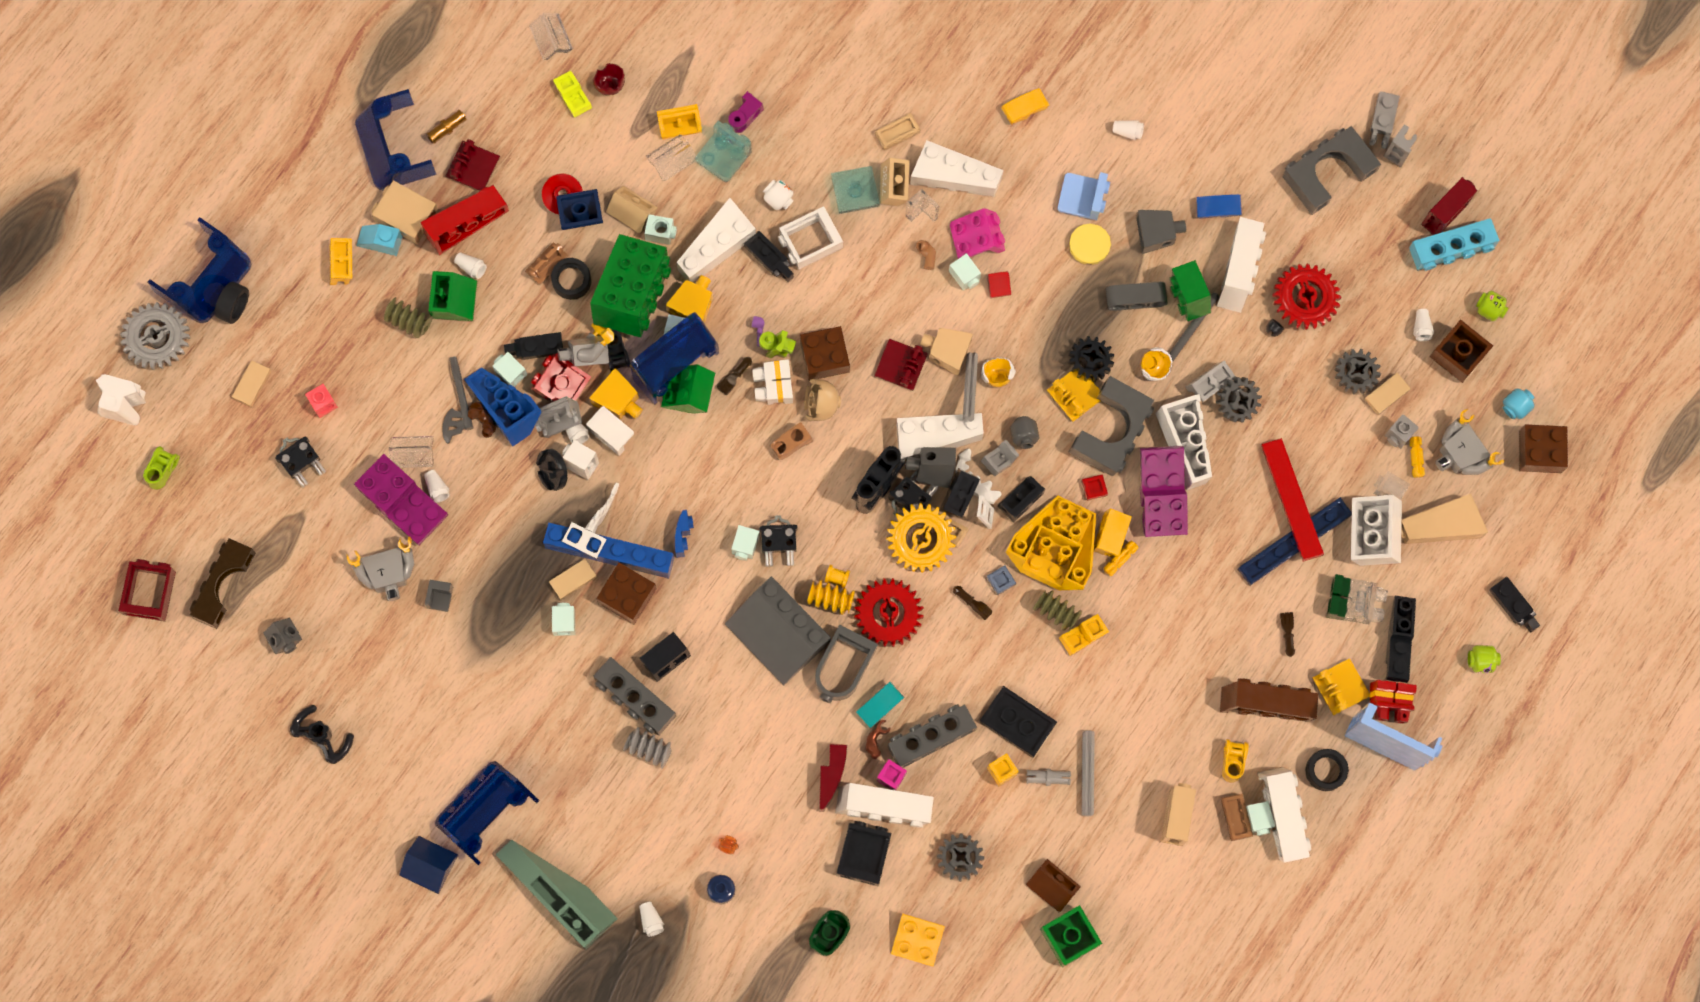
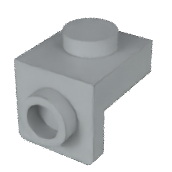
M1401 415L1385 436L1392 446H1398L1401 449L1418 430V426L1405 415Z
M1004 440L998 448L984 456L981 462L995 477L1010 467L1019 454L1007 440Z

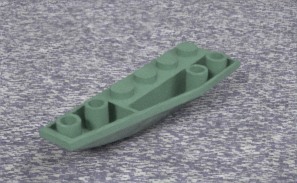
M509 841L496 854L585 950L618 920L587 886L517 842Z

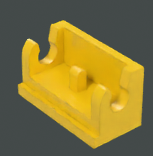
M697 104L657 111L662 140L702 133Z
M330 238V285H336L339 281H343L347 285L352 280V238Z
M1111 508L1106 510L1095 538L1094 552L1108 557H1118L1132 516Z

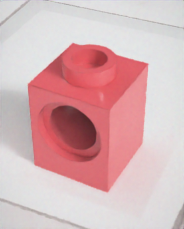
M324 384L305 394L319 418L338 408Z

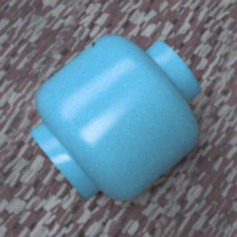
M1519 388L1514 389L1504 398L1502 409L1513 420L1515 418L1523 419L1534 409V396L1527 389L1524 391Z

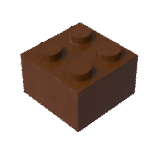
M1460 319L1433 351L1430 358L1463 383L1492 349L1493 345Z
M841 326L800 334V344L809 381L811 379H821L850 373V363Z
M1525 424L1519 430V471L1562 473L1568 468L1567 426Z
M618 562L596 600L599 605L635 625L657 588L654 582Z

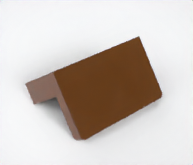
M1048 859L1045 860L1026 884L1027 887L1057 912H1061L1081 888L1079 884Z

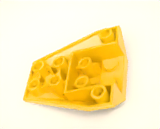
M1057 496L1014 534L1006 554L1021 573L1059 591L1083 590L1092 573L1096 513L1061 496Z

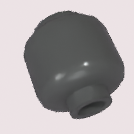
M1028 416L1018 417L1010 427L1013 443L1022 449L1032 448L1040 438L1037 422Z

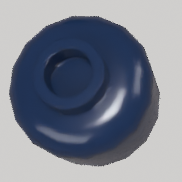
M716 875L707 884L708 896L716 904H727L735 896V884L726 875Z

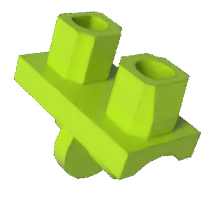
M784 330L776 335L769 331L764 332L759 337L760 346L764 350H770L766 353L768 358H773L776 355L785 358L787 354L793 352L796 341L787 338L788 332Z

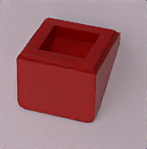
M1008 271L988 274L987 281L991 298L1011 295Z

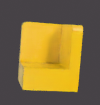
M1007 753L990 763L987 767L998 787L1017 776L1019 772Z

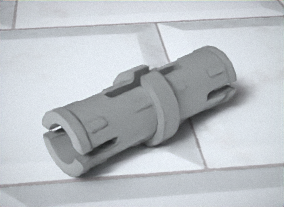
M1027 769L1026 776H1035L1027 777V784L1044 783L1046 786H1051V784L1070 785L1071 779L1062 778L1071 777V771Z

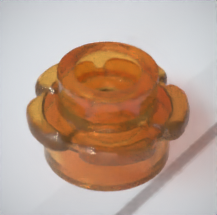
M726 835L724 838H719L718 849L722 852L733 855L735 850L739 848L734 837Z

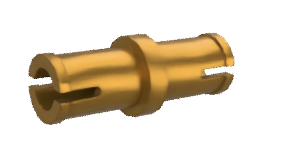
M457 110L446 120L442 119L440 124L430 132H427L426 135L435 144L445 135L452 134L453 129L467 121L461 110Z

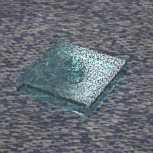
M872 166L831 173L839 214L880 207Z

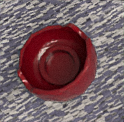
M612 63L606 64V67L602 70L598 69L593 79L595 89L605 96L619 93L625 84L623 69L619 65Z

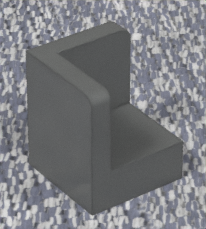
M430 579L425 600L427 609L449 611L454 588L451 583Z

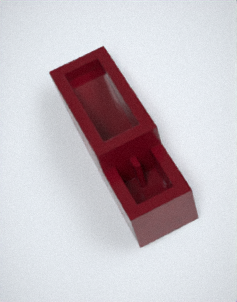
M830 744L829 766H821L819 812L826 810L838 790L845 768L847 745Z

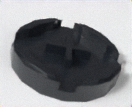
M554 449L541 451L538 454L536 464L540 468L538 477L542 484L548 490L557 491L563 489L566 486L568 477L566 464L562 456Z

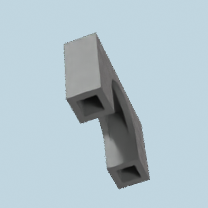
M1352 126L1346 130L1344 128L1340 129L1334 134V138L1323 140L1316 150L1307 151L1301 156V160L1298 162L1292 161L1285 167L1286 170L1282 177L1311 215L1327 206L1332 198L1317 178L1315 168L1318 162L1327 158L1342 160L1350 167L1360 182L1376 173L1381 166L1379 160Z
M1109 376L1105 380L1097 399L1117 409L1124 417L1126 432L1123 439L1118 442L1108 443L1082 430L1075 438L1069 453L1114 476L1117 472L1121 473L1126 465L1124 459L1127 454L1130 455L1136 445L1133 443L1135 437L1141 435L1145 428V425H1143L1145 418L1149 419L1154 410V407H1152L1154 399Z

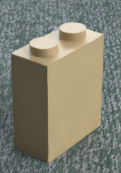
M393 180L391 185H387L384 189L381 201L373 206L372 217L378 224L400 229L402 237L418 245L424 235L420 222L438 213L437 204Z
M1178 783V786L1174 785L1169 791L1161 837L1162 843L1183 846L1188 841L1196 789H1191L1189 784Z

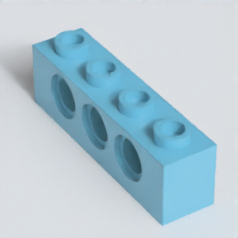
M1489 218L1413 241L1409 250L1417 270L1424 269L1428 271L1441 263L1448 265L1461 257L1468 259L1481 251L1483 253L1491 252L1500 240L1492 219ZM1470 237L1476 238L1478 240V244L1473 243L1470 240ZM1450 243L1457 244L1459 249L1452 248ZM1431 249L1438 250L1440 255H1434Z

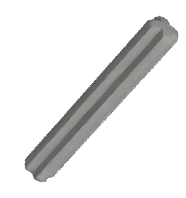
M975 352L967 353L963 420L970 422L974 420L978 363V354Z
M1090 730L1083 731L1082 816L1086 817L1094 815L1095 733Z

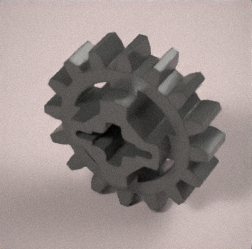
M1352 349L1350 355L1345 352L1342 355L1343 359H1338L1337 363L1339 365H1336L1334 370L1339 373L1335 375V379H1341L1338 385H1345V392L1352 389L1353 395L1358 390L1361 394H1364L1366 389L1371 391L1373 385L1376 386L1379 382L1376 378L1381 376V373L1377 372L1381 366L1379 364L1375 365L1377 358L1371 359V352L1365 355L1363 354V349H1360L1358 353ZM1345 364H1346V369L1348 370V373H1347L1346 375H1345V372H1344ZM1363 369L1361 373L1358 372L1357 374H1353L1354 370L1358 371ZM1368 369L1371 370V377L1368 374Z
M1235 376L1233 380L1227 379V386H1220L1223 390L1222 393L1217 392V395L1221 397V400L1216 401L1217 404L1221 405L1218 411L1224 413V418H1230V421L1243 423L1245 419L1251 420V413H1258L1255 409L1256 406L1261 407V404L1257 402L1258 399L1262 398L1261 395H1257L1260 388L1255 387V382L1248 381V378ZM1238 386H1244L1246 389H1241ZM1232 410H1237L1240 413H1234Z
M960 833L958 839L951 835L950 842L947 839L943 841L945 847L939 846L938 850L942 854L937 855V859L942 860V862L938 864V867L945 868L942 873L943 875L948 872L951 874L950 880L954 876L958 877L959 882H961L963 876L970 880V874L972 873L977 876L976 868L982 869L983 867L979 863V861L985 859L984 856L979 855L983 848L976 847L979 842L978 840L970 841L971 835L967 839L963 838V833ZM963 843V844H966L967 846H966L965 848H963V847H957V846L954 845V844ZM947 850L951 854V861L949 863L946 861ZM973 851L975 854L974 865L970 861V854ZM956 853H958L959 855H961L962 853H964V854H965L964 860H965L966 862H963L962 860H960L959 862H957V861H956V858H957ZM956 867L964 868L967 871L958 872L954 869Z

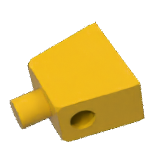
M700 275L696 283L689 280L684 281L666 304L667 312L674 316L688 318L690 324L702 329L713 299L712 292L707 290L711 280Z
M616 368L589 398L593 406L599 409L604 406L618 419H622L626 413L636 419L643 410L635 403L639 398L638 392Z

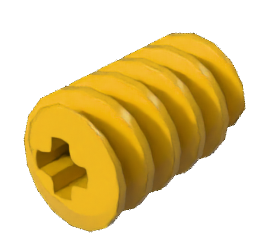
M819 580L816 585H814L813 581L807 604L811 605L815 600L817 608L823 603L824 610H827L832 605V612L835 613L840 608L841 615H844L847 610L849 614L855 590H852L847 595V588L845 587L839 592L838 585L831 590L829 582L825 587H822V580Z

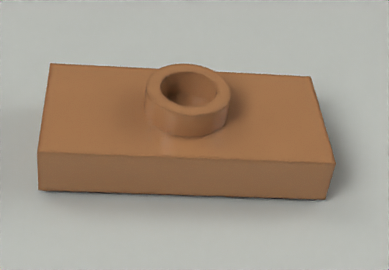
M1243 794L1221 798L1230 840L1236 841L1253 837Z

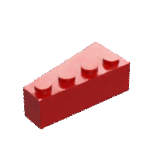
M492 185L484 187L478 193L420 223L427 239L438 255H441L509 212V209L495 186Z

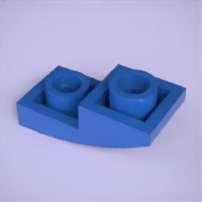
M1241 195L1197 197L1198 218L1242 216Z
M687 510L682 511L676 527V558L685 557L684 550H688L687 538H682V536L690 535V529L694 528L692 516H688Z

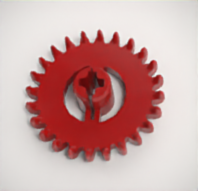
M1309 263L1306 264L1305 268L1298 264L1297 270L1294 267H1290V273L1283 271L1282 275L1284 278L1278 277L1277 282L1280 284H1276L1273 287L1278 291L1272 294V297L1279 298L1274 301L1273 305H1280L1276 311L1277 313L1284 311L1282 320L1289 317L1288 325L1296 321L1297 329L1303 323L1305 330L1308 329L1309 324L1315 330L1317 322L1323 327L1325 325L1324 319L1331 322L1330 314L1336 316L1337 311L1334 308L1338 309L1340 307L1337 301L1341 300V296L1336 294L1340 291V288L1334 287L1337 280H1330L1332 274L1325 275V268L1318 271L1317 265L1311 269ZM1308 282L1315 284L1322 293V301L1317 308L1314 307L1317 291L1314 287L1309 286ZM1300 284L1301 289L1296 296V305L1292 297V291L1296 285Z
M883 578L882 585L875 580V588L867 585L868 593L860 592L864 599H856V602L861 605L854 607V610L860 613L855 615L854 619L861 620L856 624V627H864L861 635L868 633L867 639L875 638V643L877 644L882 641L883 647H886L888 642L891 643L892 647H895L896 641L903 645V638L910 641L909 633L916 635L917 631L914 627L922 626L917 621L924 618V615L918 613L924 609L923 606H917L921 602V598L914 599L917 591L909 593L910 584L903 588V580H900L897 585H895L894 578L891 579L890 584H887L886 579ZM891 598L899 601L905 611L904 618L898 626H894V621L898 617L899 608L895 602L891 601ZM882 599L883 603L880 606L879 617L887 624V628L880 626L873 616L875 605ZM886 600H888V607L891 611H893L891 619H889V616L886 613Z

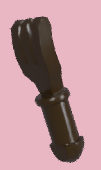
M751 357L743 358V361L733 370V373L726 376L717 386L722 393L724 392L725 395H728L733 390L737 378L741 377L743 372L751 366Z
M955 586L953 588L954 594L965 601L967 605H970L984 620L992 614L989 606L982 601L974 600L975 597L963 590V587Z
M1293 612L1280 613L1282 629L1285 631L1283 636L1285 638V653L1287 656L1292 657L1295 654L1294 634H1292L1294 629Z

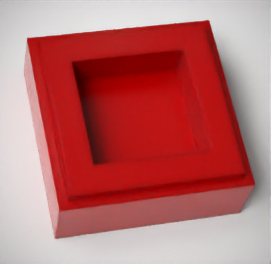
M1103 474L1082 479L1087 501L1108 496Z

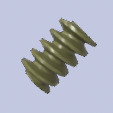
M396 297L393 298L386 308L385 322H391L394 327L399 325L400 330L406 329V333H413L415 338L424 335L430 327L433 317L429 316L425 320V312L417 316V308L410 312V304L403 308L404 301L401 300L398 304H395Z
M1045 590L1033 607V610L1036 611L1041 607L1040 615L1043 616L1048 612L1047 620L1055 617L1054 625L1062 622L1061 630L1069 627L1070 632L1080 618L1082 610L1074 613L1075 605L1067 608L1068 600L1060 603V595L1053 598L1054 591L1051 590L1046 593Z

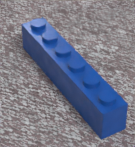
M548 523L543 541L546 549L615 566L619 562L631 570L668 579L670 577L674 562V554L671 552L599 535L607 540L598 557L595 558L562 542L569 527ZM572 528L567 539L573 543H578L582 536V531ZM592 537L586 549L597 553L602 542Z

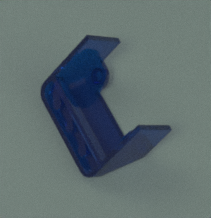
M409 89L375 99L355 120L356 129L374 185L379 190H384L387 185H391L393 180L401 185H405L437 175L431 159L411 165L408 156L405 154L397 153L390 155L379 120L388 117L392 111L414 105Z
M199 217L197 221L204 232L210 235L207 243L209 249L216 254L191 287L184 282L178 281L171 284L166 291L151 279L147 283L157 295L198 323H206L214 316L217 300L225 286L233 281L239 284L251 269L252 263L249 256L224 233Z
M696 312L688 315L630 363L633 381L654 405L658 403L657 396L661 397L669 390L667 388L669 381L700 356L702 358H710L714 354L716 356L719 354L717 341Z
M492 761L439 814L435 825L479 866L481 862L474 856L482 847V838L479 835L509 804L513 807L520 806L526 802L527 797L536 804L540 800L497 761Z

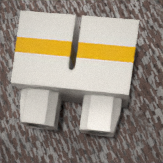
M789 359L766 362L764 367L752 369L754 382L765 381L766 387L754 388L756 401H767L768 405L784 402V404L793 403Z

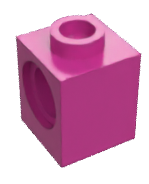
M888 759L876 781L888 789L896 791L906 776L907 770Z

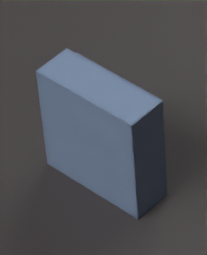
M1006 566L987 576L997 595L1016 585Z

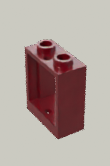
M1462 177L1429 211L1421 225L1432 235L1442 233L1469 205L1478 191L1475 185L1470 180Z
M137 559L136 562L129 561L118 611L125 616L166 622L176 571L167 563L158 562L157 565H153L143 559ZM138 572L166 576L159 609L131 604Z

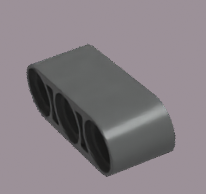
M1164 282L1113 285L1106 288L1108 310L1111 311L1157 308L1168 304L1166 284Z

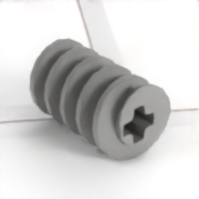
M637 727L629 735L623 751L630 747L629 753L631 755L638 751V758H642L645 755L646 762L653 758V765L656 766L661 762V769H663L672 751L671 742L663 746V739L661 738L656 743L654 734L648 739V732L645 731L642 735H639L640 728Z

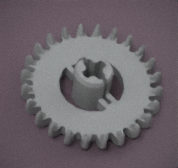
M158 302L155 303L154 307L148 303L146 309L139 306V313L132 311L133 318H126L129 324L122 325V328L126 331L120 333V336L125 338L121 341V345H127L123 352L126 354L130 352L128 359L133 360L135 358L134 363L136 365H139L142 361L144 369L147 368L149 363L152 370H155L157 363L161 369L164 368V362L172 366L171 358L179 361L177 353L185 354L181 347H189L188 343L184 341V339L191 338L189 334L184 333L190 331V328L184 325L187 323V320L185 318L180 319L182 313L176 312L175 307L168 309L166 303L161 308ZM157 321L166 324L162 327L158 325L147 327L144 336L140 338L143 327L148 323ZM170 333V337H169V340H168V342H167V336H166V335ZM150 344L152 347L159 349H148L144 346Z

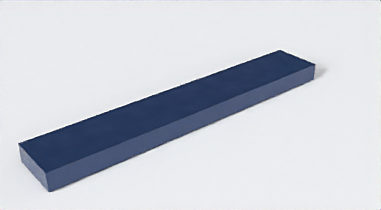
M1340 497L1312 516L1311 519L1318 538L1351 517L1352 512ZM1292 531L1238 568V571L1250 586L1299 553Z

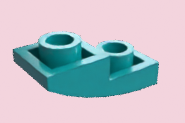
M890 681L859 708L856 713L871 728L893 709L904 696Z

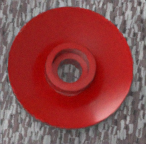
M565 173L551 176L542 188L544 205L548 210L558 215L556 196H559L560 190H565L567 194L583 191L580 182L575 177Z

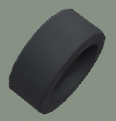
M565 258L559 261L553 267L551 273L554 290L559 296L569 300L579 299L589 291L592 283L589 268L583 261L576 258ZM567 268H577L583 274V283L577 289L567 290L559 283L560 273Z
M234 281L228 283L217 300L215 316L229 324L235 323L247 305L249 298L248 288Z
M1321 749L1314 753L1307 761L1305 772L1306 778L1313 787L1326 792L1333 791L1343 785L1348 777L1349 768L1348 762L1341 753L1332 749ZM1321 758H1331L1339 765L1340 772L1335 781L1330 783L1322 782L1315 775V764Z

